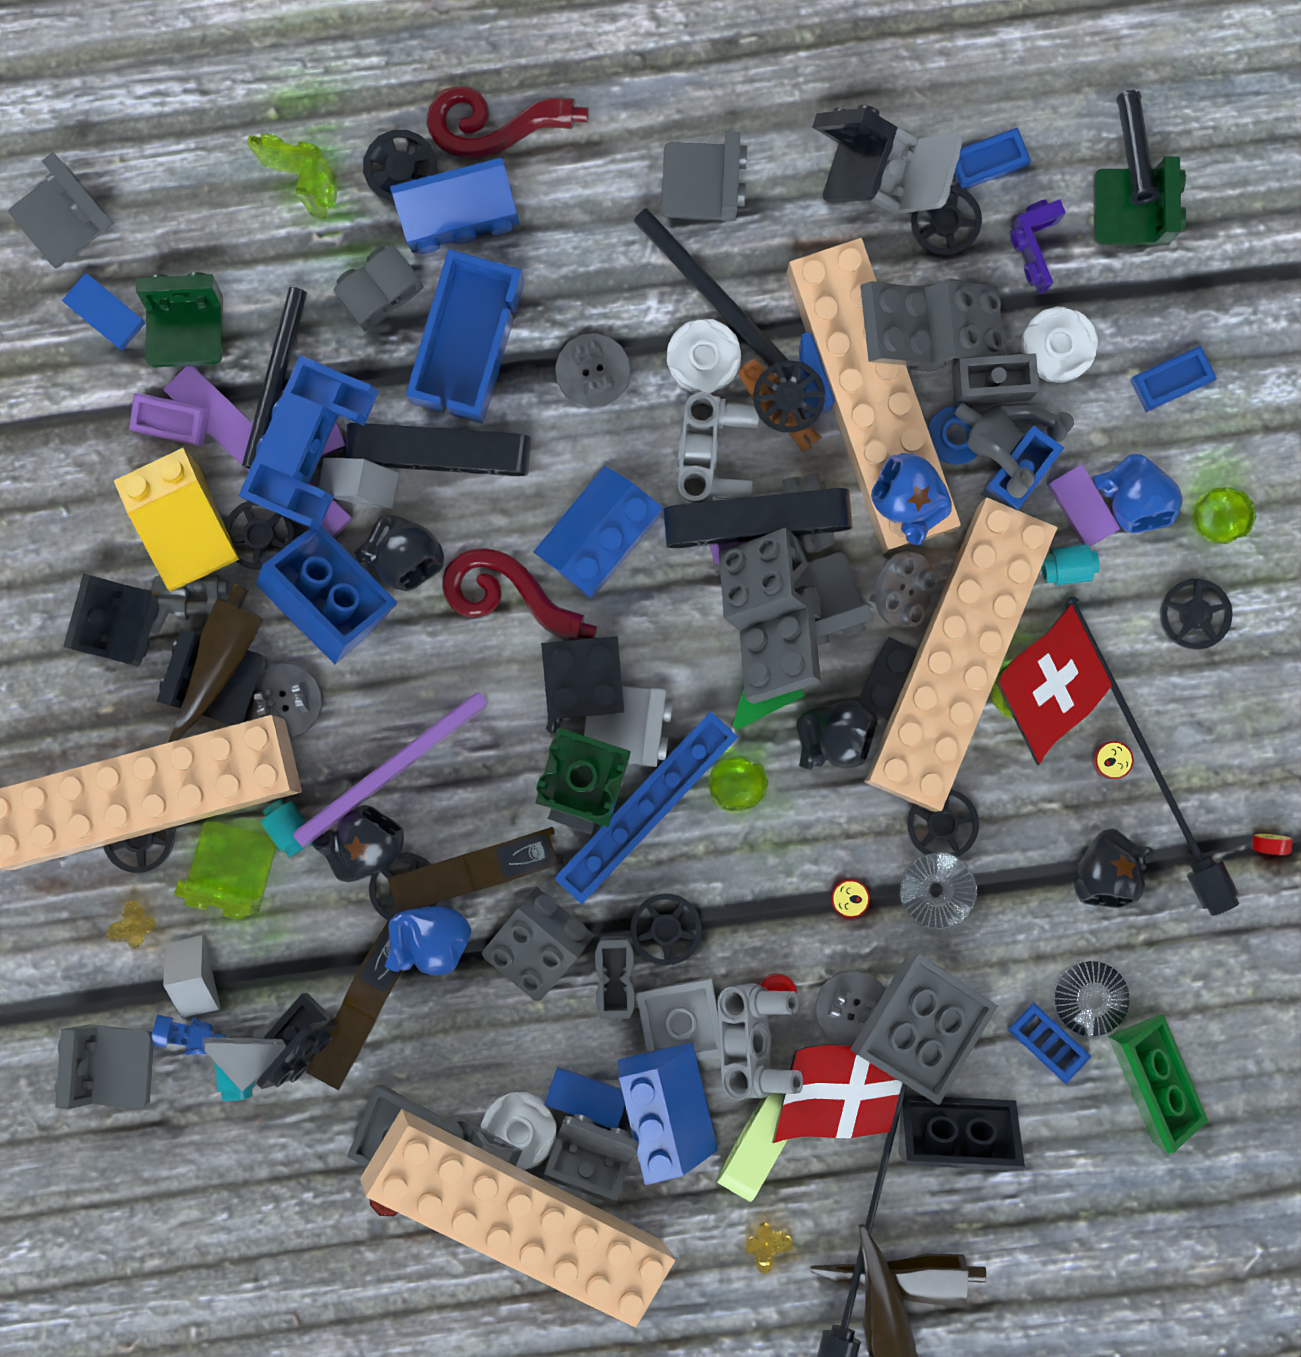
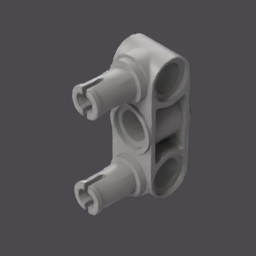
M697 392L689 397L685 405L678 456V495L682 502L690 504L751 497L752 481L719 478V474H713V471L716 468L719 437L717 429H723V426L757 429L758 415L754 406L725 403L726 399L714 397L706 392ZM699 404L707 405L711 409L712 415L707 420H697L691 414L692 408ZM689 479H700L705 485V491L699 496L689 495L684 489V484Z
M748 983L725 988L718 997V1046L721 1058V1077L723 1089L731 1099L738 1101L747 1098H764L771 1095V1093L799 1094L802 1091V1073L798 1070L772 1069L770 1057L771 1035L768 1014H795L799 1007L798 995L795 991H767L765 987H761L758 984ZM741 997L743 998V1001H744V1007L742 1006V1003H741Z

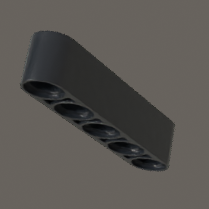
M348 423L344 458L365 459L385 468L520 477L528 476L531 437L504 432L365 423V426L357 423Z
M830 488L681 504L663 509L667 548H690L748 542L783 528L789 530L795 537L842 532L853 528L850 492L847 488Z

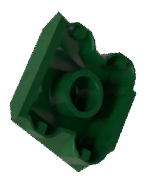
M557 727L555 737L549 748V758L544 774L539 778L536 787L538 795L535 803L601 826L609 827L631 751Z

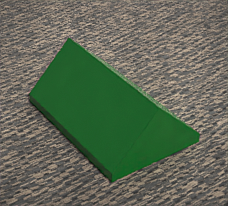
M1164 1014L1111 1034L1108 1038L1152 1143L1167 1154L1176 1152L1209 1120Z

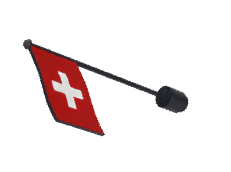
M1075 596L1068 597L1065 601L1066 610L1051 628L1012 659L996 681L1036 765L1041 764L1044 756L1057 740L1093 711L1111 688L1196 859V862L1190 865L1193 871L1189 872L1186 876L1202 908L1208 909L1211 916L1233 909L1240 904L1236 897L1239 892L1223 860L1214 861L1212 856L1203 857L1076 603L1079 599Z

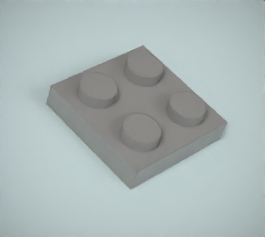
M711 977L636 991L647 1052L693 1042L697 1060L720 1056L718 1046V1011Z

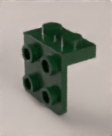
M1165 156L1157 167L1152 169L1155 187L1160 190L1161 195L1156 201L1145 205H1134L1129 201L1132 188L1128 169H1099L1093 176L1094 241L1097 244L1169 245L1181 233V230H1184L1186 225V208L1181 207V193L1184 192L1186 185V172L1184 169H1180V156Z
M192 272L185 276L155 274L148 278H136V293L146 309L145 360L147 364L152 368L220 363L223 355V295L213 274Z

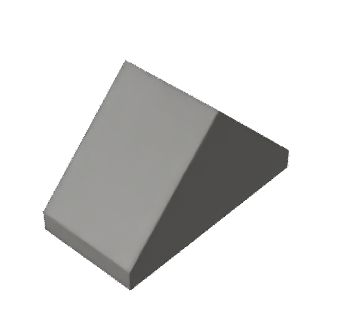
M324 458L318 488L333 495V499L392 511L399 473L365 459Z
M204 935L165 944L163 986L181 1018L221 1009Z
M203 1037L202 1042L205 1052L241 1091L257 1079L286 1047L282 1039Z

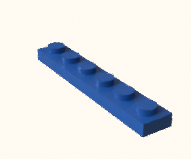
M710 711L611 817L609 827L602 826L554 879L582 905L732 745L738 736Z

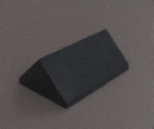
M905 1095L900 1113L899 1155L905 1165L1024 1171L1025 1163L1016 1100L944 1097L940 1105L925 1096Z

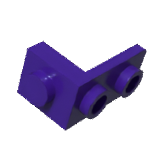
M1046 199L1031 204L1025 209L1026 213L1017 216L1011 226L1012 230H1010L1012 245L1017 252L1021 251L1026 263L1024 265L1026 279L1030 286L1036 287L1038 294L1046 292L1053 284V280L1034 233L1057 225L1066 214L1061 199L1049 204Z

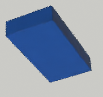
M1018 127L961 148L960 157L953 175L957 187L966 190L1029 166L1031 159Z
M87 273L80 278L62 299V302L121 351L124 350L146 324L143 319Z
M1201 345L1130 379L1146 413L1217 380Z
M557 1066L544 1105L572 1115H584L593 1119L597 1124L609 1128H617L625 1107V1101L621 1088Z

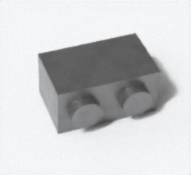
M1036 353L960 358L952 368L955 406L960 405L962 402L971 405L1029 401L1039 392Z

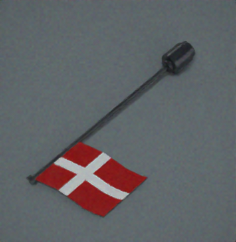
M823 1044L795 1050L790 1070H798L802 1073L803 1088L799 1094H784L772 1143L799 1137L856 1138L887 1133L865 1223L867 1230L871 1234L907 1085L850 1050L852 1045ZM861 1244L841 1326L832 1325L831 1330H823L817 1357H858L861 1341L854 1337L855 1331L848 1328L864 1265Z

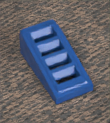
M807 332L801 335L799 359L800 362L816 371L822 380L825 389V403L821 413L832 409L835 400L812 334ZM800 370L801 382L810 376L803 370ZM813 380L803 390L804 392L818 391V388ZM819 397L805 398L804 402L817 409ZM802 408L805 419L810 418L812 414Z
M1034 1002L1008 1029L1014 1037L1065 1084L1092 1057ZM1038 1016L1042 1022L1026 1037L1022 1031ZM1050 1027L1054 1033L1038 1048L1034 1044L1035 1040ZM1059 1038H1062L1066 1043L1050 1059L1045 1053ZM1072 1048L1078 1054L1063 1070L1060 1069L1057 1063Z

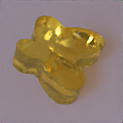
M130 900L123 908V920L112 923L106 931V937L114 942H128L129 947L137 949L144 942V935L150 933L155 927V921L151 917L144 916L142 907L137 901Z
M761 1223L757 1230V1236L747 1238L744 1245L746 1252L755 1256L756 1266L760 1273L767 1274L772 1270L774 1256L787 1252L792 1248V1239L786 1233L772 1231L768 1223Z

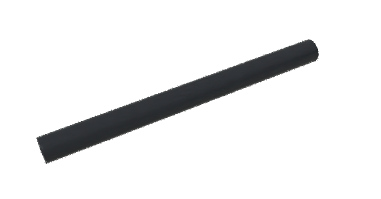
M647 208L635 217L634 222L768 366L788 360ZM793 367L782 368L786 381L791 380Z

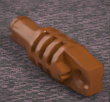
M755 358L738 371V375L752 396V400L755 384L759 376L766 370ZM772 373L767 376V379L775 384H781L778 376L775 377ZM762 383L759 395L774 394L775 391ZM774 400L760 401V406L764 413L775 405ZM800 407V409H799L798 411H799V414H800V416H801L802 421L805 422V421H807V420H806L805 417L800 413V412L802 411V408ZM778 409L768 418L774 423L779 424L782 411ZM788 413L785 426H796L797 423L793 413ZM812 426L800 432L788 433L802 449L803 453L812 447L804 438L805 435L814 444L822 438Z

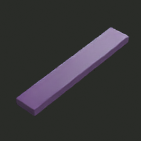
M185 366L163 390L175 401L209 408L206 432L242 465L253 423L193 366ZM311 479L309 485L318 488V485ZM332 500L321 526L335 538L353 518Z
M480 692L473 694L293 832L295 839L305 848L339 822L347 813L353 811L487 707L488 702Z

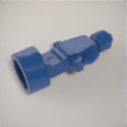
M157 1015L151 1037L154 1046L166 1048L168 1044L186 1046L184 1054L190 1055L207 1054L202 1046L203 1037L226 1038V1035L220 1033L213 1035V1025L197 1018H192L193 1022L190 1025L173 1022V1017Z

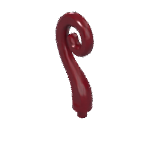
M456 86L442 91L435 97L427 112L426 124L435 144L445 152L460 158L479 159L500 153L539 129H573L574 122L588 123L589 107L575 106L574 98H548L531 104L504 126L481 138H463L454 135L448 129L446 117L449 110L453 106L462 103L471 106L473 110L472 115L461 119L458 126L461 132L472 134L480 131L485 126L489 118V109L481 93L470 87Z
M489 548L468 550L454 558L444 570L442 577L444 597L449 606L463 616L472 618L487 616L500 603L502 597L499 581L492 575L482 573L476 578L477 584L485 590V596L479 602L468 600L461 590L462 579L467 572L475 568H489L502 573L513 583L533 617L552 635L565 641L577 640L580 637L585 639L595 638L597 626L584 623L585 615L555 605L526 567L514 557L504 552Z

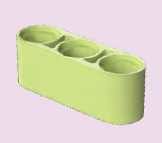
M771 1093L768 1097L760 1099L716 1180L717 1183L749 1202L757 1195L787 1140H782L774 1144L772 1143L784 1093Z

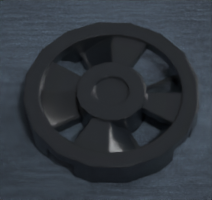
M391 130L379 135L368 146L363 158V174L370 190L381 201L395 206L390 186L428 177L417 173L415 163L429 160L430 169L428 176L438 174L437 159L432 146L421 135L409 130ZM406 138L407 142H409L406 152H396L393 139ZM373 163L385 166V170L371 174Z

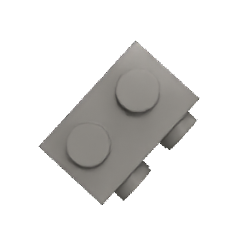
M898 128L893 141V149L888 157L882 176L881 187L875 198L869 201L892 214L943 207L950 194V186L960 157L963 137L953 132L917 139Z
M622 686L624 713L586 716L584 736L631 751L628 761L630 764L657 767V760H665L668 737H661L662 721L670 722L673 699H666V690L651 688L650 690Z

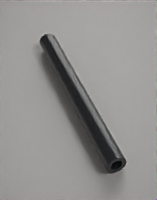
M289 287L246 447L242 467L249 470L257 454L256 447L258 441L265 435L272 420V409L280 398L307 292L297 287Z

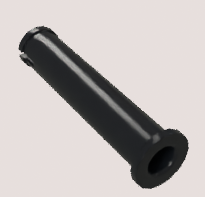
M1127 90L1120 93L1116 101L1119 107L1132 188L1129 201L1134 205H1145L1156 201L1161 194L1160 190L1155 187L1141 93L1140 91L1136 92V90Z

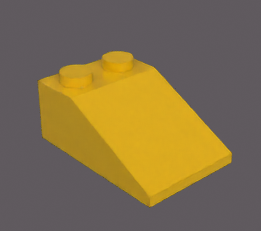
M184 448L114 480L127 514L170 592L239 560L200 466Z

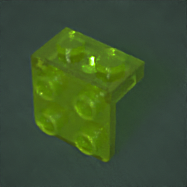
M261 133L260 137L250 135L247 145L261 165L266 168L299 175L295 193L311 216L326 219L328 208L332 209L337 198V187L334 186L336 175L320 149L306 142H298L297 146L283 143L281 138L268 133Z
M213 820L206 821L201 829L189 876L186 879L178 880L174 896L185 898L184 904L189 907L207 910L208 905L223 908L221 914L224 916L244 920L245 915H252L260 910L277 847L269 835Z

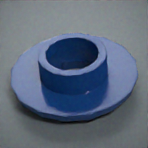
M949 406L938 411L928 425V431L938 459L951 465L966 464L978 456L967 444L972 427L954 415L959 406ZM951 425L963 427L967 433L966 442L962 445H954L949 442L946 437L947 428Z

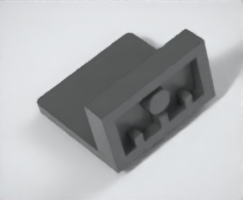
M52 152L42 160V163L51 172L46 176V180L12 206L8 212L54 268H59L114 224V222L70 168Z

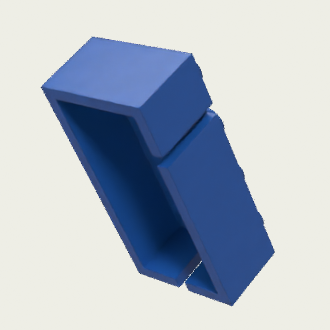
M448 249L406 391V397L411 404L444 413L447 407L452 416L484 424L514 321L511 312L516 314L525 283L522 269Z

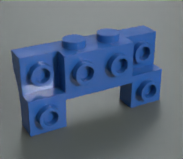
M299 355L282 397L275 403L272 409V420L265 435L258 441L256 447L257 454L238 496L319 531L334 496L309 485V482L338 416L365 426L379 391L368 383Z

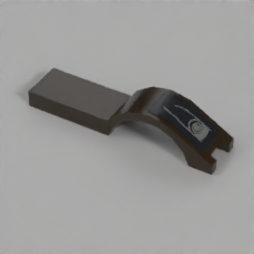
M553 827L387 878L397 912L426 907L564 863L562 856L556 857L550 835L555 834Z
M387 921L368 952L344 997L342 1005L334 1018L339 1025L331 1033L334 1037L332 1042L322 1052L314 1054L306 1071L307 1074L336 1090L342 1087L378 1021L388 996L403 969H400L398 972H394L385 967L390 951V921Z

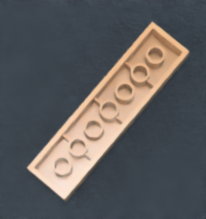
M859 238L790 261L786 275L806 333L812 334L835 400L832 409L880 549L884 555L913 545L906 540V535L901 530L902 523H894L882 516L875 508L871 498L872 489L888 458L901 453L915 454L925 458L936 469L948 492L949 489L906 365L868 362L860 285L870 281H877L863 240ZM952 498L950 515L931 528L924 541L953 532L961 526Z
M987 497L977 506L918 648L914 662L864 779L865 783L933 812L942 811L1058 527Z
M269 715L0 788V870H15L301 793L302 789L285 718Z
M403 1109L400 1110L360 1178L367 1198L635 1328L676 1260L663 1240Z

